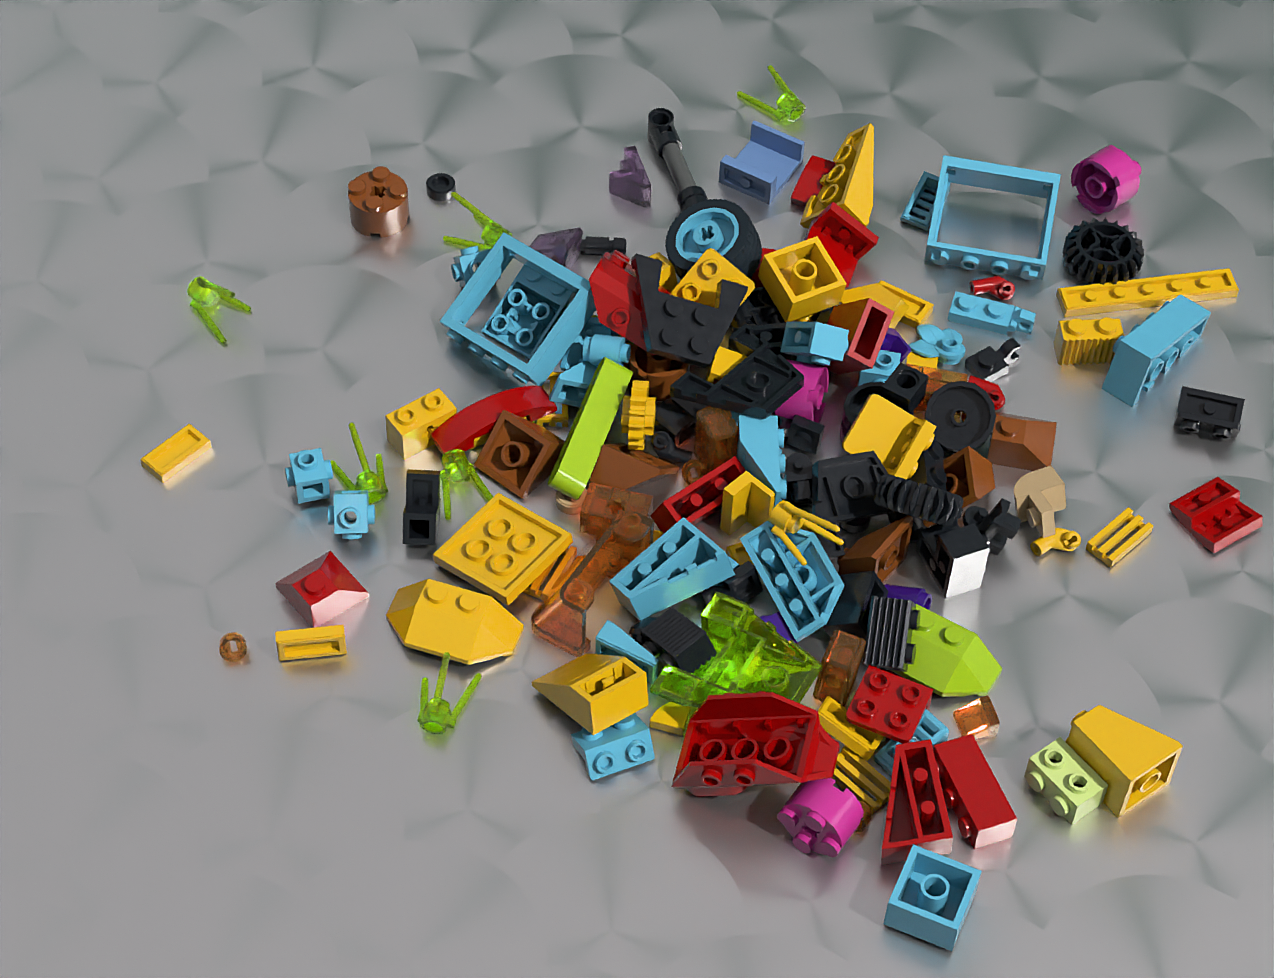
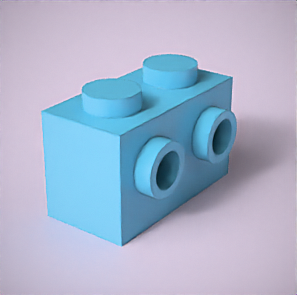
M786 322L780 352L797 356L796 361L830 366V361H843L844 354L849 346L847 339L849 330L820 322Z

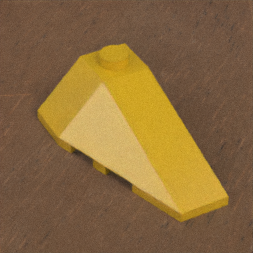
M871 123L848 133L833 158V161L836 163L835 167L828 174L823 175L819 182L823 186L817 197L815 195L811 196L806 204L800 222L803 228L809 229L811 221L832 202L836 203L865 227L868 225L873 208L874 126Z

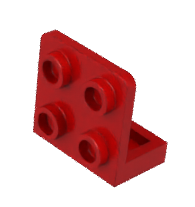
M832 202L811 221L804 241L818 236L847 283L846 289L849 287L858 260L877 244L879 237L836 203Z
M869 665L846 712V721L902 744L910 743L925 709L929 711L934 689Z

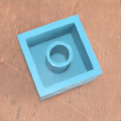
M913 844L888 901L883 924L952 951L976 894L982 871Z

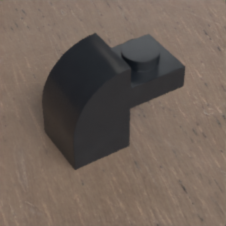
M407 470L406 505L403 511V544L436 545L441 508L440 471Z

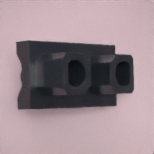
M796 452L788 456L785 461V475L783 479H786L787 493H790L791 504L797 508L809 507L812 505V462L807 455Z
M1003 498L989 514L985 508L971 506L967 508L962 516L964 526L975 523L980 533L986 535L990 543V552L996 555L1003 550L1007 538L1012 540L1017 534L1022 519L1008 512L1011 502Z

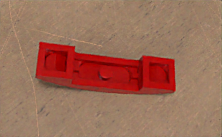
M523 386L505 390L479 400L456 413L431 433V439L445 459H448L473 448L475 438L491 432L503 410L522 418L526 416L528 421L533 422L557 411V406L549 400V395L542 386Z

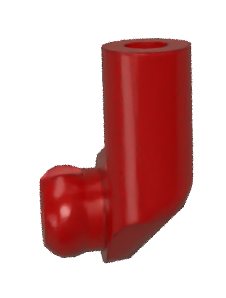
M999 276L972 280L969 283L972 295L988 293L1000 300H1008L1012 298L1015 292L1014 284Z
M970 375L968 382L975 383L988 393L994 403L995 410L1002 408L1005 404V397L999 385Z

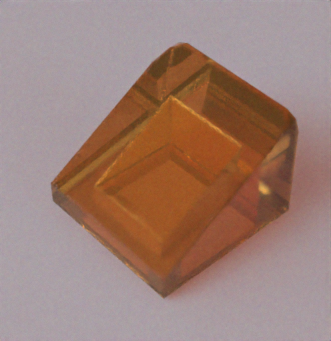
M988 695L980 697L953 712V717L961 736L972 733L975 740L997 736L1000 721Z

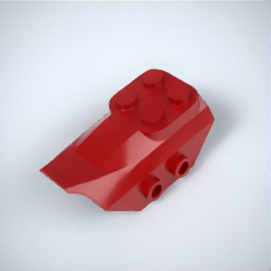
M614 250L612 254L606 252L589 278L599 322L647 351L640 316L642 306L640 296L636 294L635 283H637L635 269H632V266L628 264L630 258L617 250ZM659 285V292L672 295L669 291H667L665 288Z
M758 691L756 693L708 695L689 719L671 787L688 789L695 796H726L739 794L748 786L803 783L832 778L840 748L839 742L834 740L822 727L818 711L774 692Z

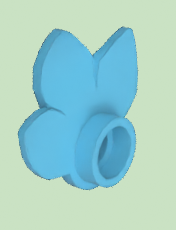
M931 324L918 325L916 332L920 340L908 344L912 352L927 358L938 357V361L947 365L958 364L966 351L965 346L962 344L963 338L960 333L951 328L941 330Z

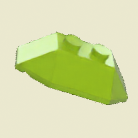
M916 604V610H920L921 615L918 631H912L911 644H916L914 664H908L907 672L891 671L908 680L934 689L933 693L941 697H962L975 694L977 696H987L1001 674L1002 667L979 636Z

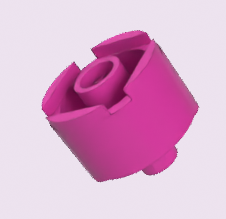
M1108 145L1075 165L1071 174L1072 188L1076 186L1079 193L1076 197L1084 208L1092 213L1102 214L1116 209L1136 195L1140 184L1139 175L1142 170L1139 163L1132 160L1125 152L1113 145Z
M788 360L804 375V386L775 410V415L793 420L795 415H799L820 423L826 403L822 402L824 392L828 393V368L816 364Z
M832 778L800 783L777 814L778 820L793 837V845L803 853L808 854L814 851L818 854L836 857L863 818V808L856 796L847 788L842 792L833 785L836 780Z

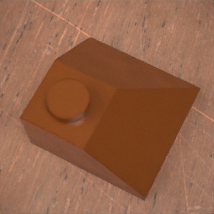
M503 410L474 466L520 498L525 499L551 475L565 441L546 428Z
M995 412L996 419L990 437L987 460L995 465L1029 471L1051 466L1057 422Z
M626 443L604 444L589 481L599 484L598 490L616 496V493L628 492L676 474L680 467L642 450H630Z
M970 446L943 460L944 472L947 476V492L962 497L964 500L962 509L995 489L992 463ZM923 520V523L926 527H930L933 524H935L933 522Z
M907 515L860 538L850 549L845 548V555L837 560L839 565L838 574L843 575L874 570L884 584L907 558L914 518Z

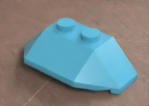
M766 521L741 537L740 540L792 635L799 642L827 624L845 585L815 533L802 529L795 534L786 533L806 559L807 564L803 566L781 539L771 532L774 525Z

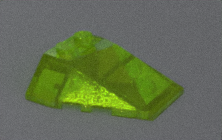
M716 592L700 615L701 628L707 633L717 652L716 657H711L710 661H706L705 665L700 666V669H695L694 673H689L666 664L651 686L650 693L676 704L690 707H699L708 695L756 693L758 691L774 692L800 703L821 671L822 664L793 640L788 641L781 636L772 623L769 621L765 623L754 614V609L747 603Z

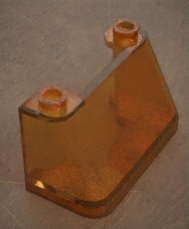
M627 511L621 513L590 540L534 610L531 616L533 633L540 639L577 658L586 654L591 648V640L586 637V612L594 601L595 590L606 577L612 579L653 544L654 520L640 513Z

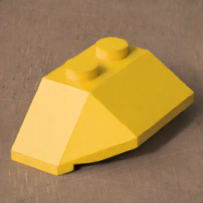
M425 579L398 589L386 614L387 621L392 625L405 647L468 665L492 660L502 655L503 657L513 655L524 630V625L492 596L432 579Z

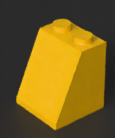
M1101 705L1088 712L1083 710L1072 719V727L1065 742L1108 784L1103 803L1118 818L1170 783L1183 748L1179 741Z

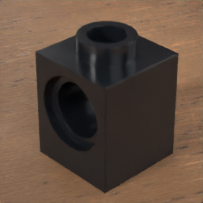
M900 362L882 385L880 396L912 414L925 397L928 375Z

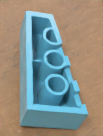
M1181 294L1171 302L1166 301L1158 312L1150 313L1145 322L1141 325L1136 324L1128 335H1122L1118 338L1112 350L1115 352V355L1101 389L1133 407L1139 401L1141 390L1148 392L1154 385V380L1159 373L1165 374L1171 368L1176 358H1180L1201 337L1211 312Z

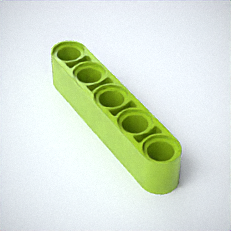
M603 357L600 361L547 484L549 487L574 500H578L581 496L629 385L633 371L607 357Z

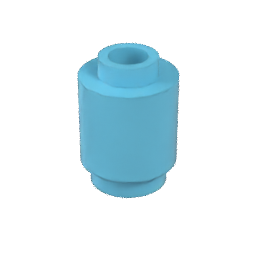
M594 334L593 337L586 336L582 352L584 361H588L591 365L595 366L599 365L603 357H607L622 366L624 363L629 362L631 346L626 344L625 337Z

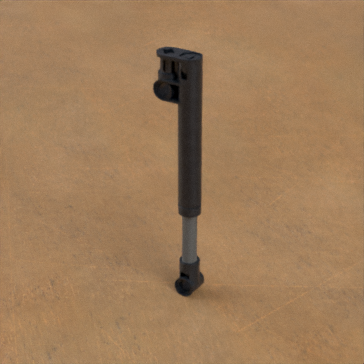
M665 108L653 109L648 115L647 138L655 146L658 155L667 164L679 192L677 202L680 210L683 212L693 204L708 200L704 189L696 186L681 152L683 146L674 127L673 113ZM765 287L754 288L752 293L738 308L730 326L735 328L741 327L745 323L755 326L784 323L785 321Z

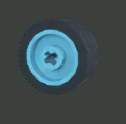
M708 199L688 207V209L675 218L666 235L665 247L667 256L680 280L708 248L715 249L748 278L752 277L756 272L762 258L761 241L750 217L739 205L725 199Z

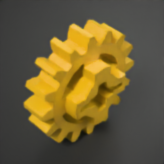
M633 380L631 396H623L621 433L628 434V449L644 450L646 435H654L656 397H649V381Z

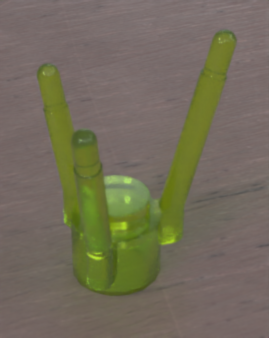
M769 65L767 69L783 92L776 101L778 109L742 91L737 92L739 97L771 113L779 121L786 118L788 121L794 122L804 114L806 109L805 104L789 89L772 65Z
M451 193L454 199L474 214L473 217L485 226L481 235L484 244L450 236H444V241L465 247L478 246L479 250L492 249L503 232L511 237L513 236L512 232L491 220L458 193Z
M202 276L193 279L188 286V296L193 299L190 306L198 311L219 341L225 344L227 342L226 338L203 306L211 307L221 298L247 312L251 310V307L234 298V292L211 283Z
M351 422L348 426L363 472L357 476V481L354 485L335 461H330L331 466L349 490H368L369 505H373L383 500L388 492L384 477L382 455H376L377 474H375L373 471H370L355 424Z
M454 449L443 455L441 462L444 469L440 471V478L442 480L446 520L451 519L450 480L454 483H462L464 481L468 482L471 477L488 502L493 498L476 473L474 465L469 463L463 450Z
M445 652L443 655L434 698L430 699L429 703L428 678H422L420 712L417 721L423 730L432 734H443L447 731V727L455 728L457 717L482 678L480 673L475 675L451 712L450 704L446 700L441 699L450 660L449 652Z

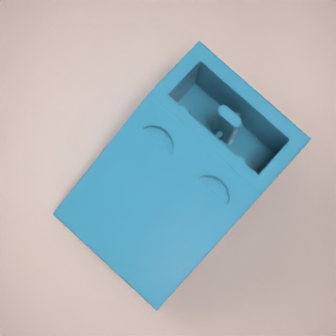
M524 264L482 329V332L531 359L576 294Z
M739 415L735 456L746 471L775 493V507L780 501L786 499L787 493L786 479H783V474H780L785 473V454H782V450L779 449L784 448V429H778V416L770 415L763 419L750 415Z

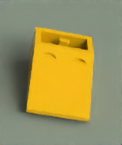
M586 653L531 682L536 690L592 735L649 706L646 672L624 656Z

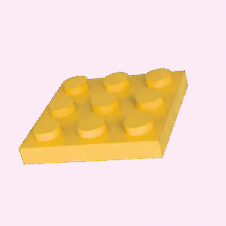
M497 493L433 554V558L439 566L509 606L573 543L572 534Z

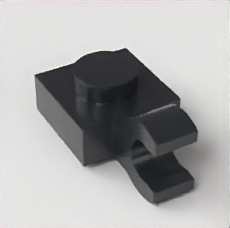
M1011 338L1004 342L997 351L989 346L966 358L965 368L973 376L993 382L1008 373V364L1019 359V355L1015 351L1019 350L1021 345L1014 338Z
M795 415L793 420L778 416V429H784V437H788L787 444L816 455L821 446L825 426L799 415Z
M750 561L734 569L735 575L724 580L723 586H711L702 591L701 595L706 605L710 603L714 613L722 611L730 603L737 608L764 591L756 567Z

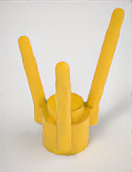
M780 501L770 513L769 522L774 525L771 532L781 539L803 566L807 564L806 559L786 533L795 534L803 525L837 545L842 546L844 544L842 539L824 529L839 532L840 528L837 525L799 509L788 501Z

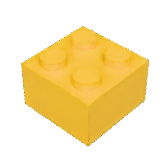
M818 236L765 254L758 272L759 279L785 322H792L838 305L847 284Z

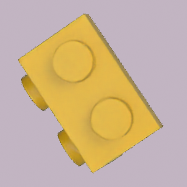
M708 248L676 285L671 294L714 307L717 283L724 279L748 286L747 293L741 302L742 304L754 290L755 283L715 249Z
M871 394L844 438L842 448L849 454L874 450L889 475L910 479L918 468L917 460L922 451H926L931 446L935 437L933 432L937 426L927 420L914 417L878 394Z

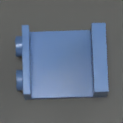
M754 120L751 124V135L748 144L736 158L725 155L720 161L719 183L770 204L803 163L805 142Z

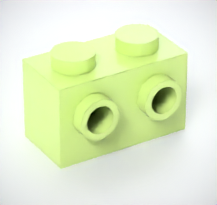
M1061 737L1029 758L1024 775L1029 786L1034 791L1040 792L1050 802L1052 809L1059 816H1063L1071 825L1103 803L1108 784Z

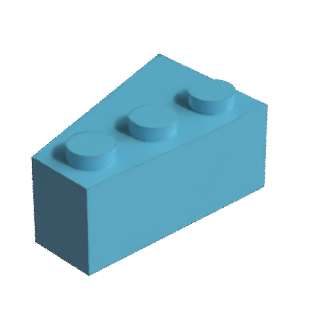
M683 517L610 579L609 582L619 603L641 621L734 576L735 573L726 552Z

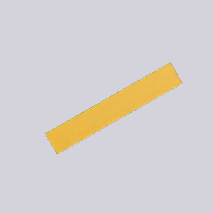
M1230 268L1133 279L1126 282L1117 281V284L1107 282L1104 285L1090 284L1058 288L1056 297L1064 317L1162 306L1166 301L1171 302L1180 294L1193 302L1237 297L1239 289Z

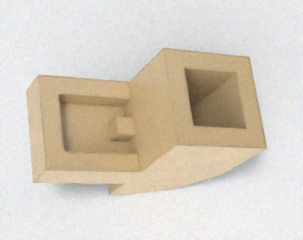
M1051 465L1025 474L1014 486L1016 517L1022 519L1021 523L1028 521L1032 528L1036 527L1043 538L1056 534L1054 512L1066 509L1065 483Z

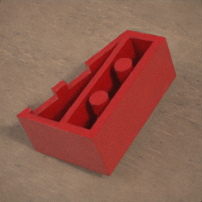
M931 739L896 745L881 865L906 861L913 844L940 855L951 854L953 834Z

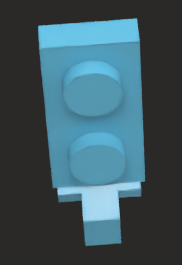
M956 291L949 310L948 320L1007 335L1008 331L1015 332V330L1031 334L1036 313L1017 306L1014 307V305Z

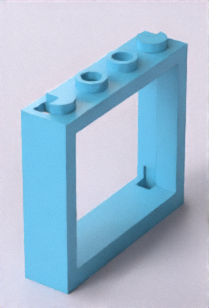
M943 155L924 260L932 261L937 265L961 266L967 270L991 271L996 275L1008 274L1020 276L1026 280H1043L1061 174ZM947 183L1047 198L1037 258L937 242Z
M503 232L439 322L448 330L446 335L457 344L461 345L464 341L469 344L467 348L480 358H483L485 354L491 357L490 362L503 372L507 368L514 371L512 376L521 383L527 384L530 381L537 386H542L596 311L588 280ZM513 258L576 294L527 364L465 327V324Z

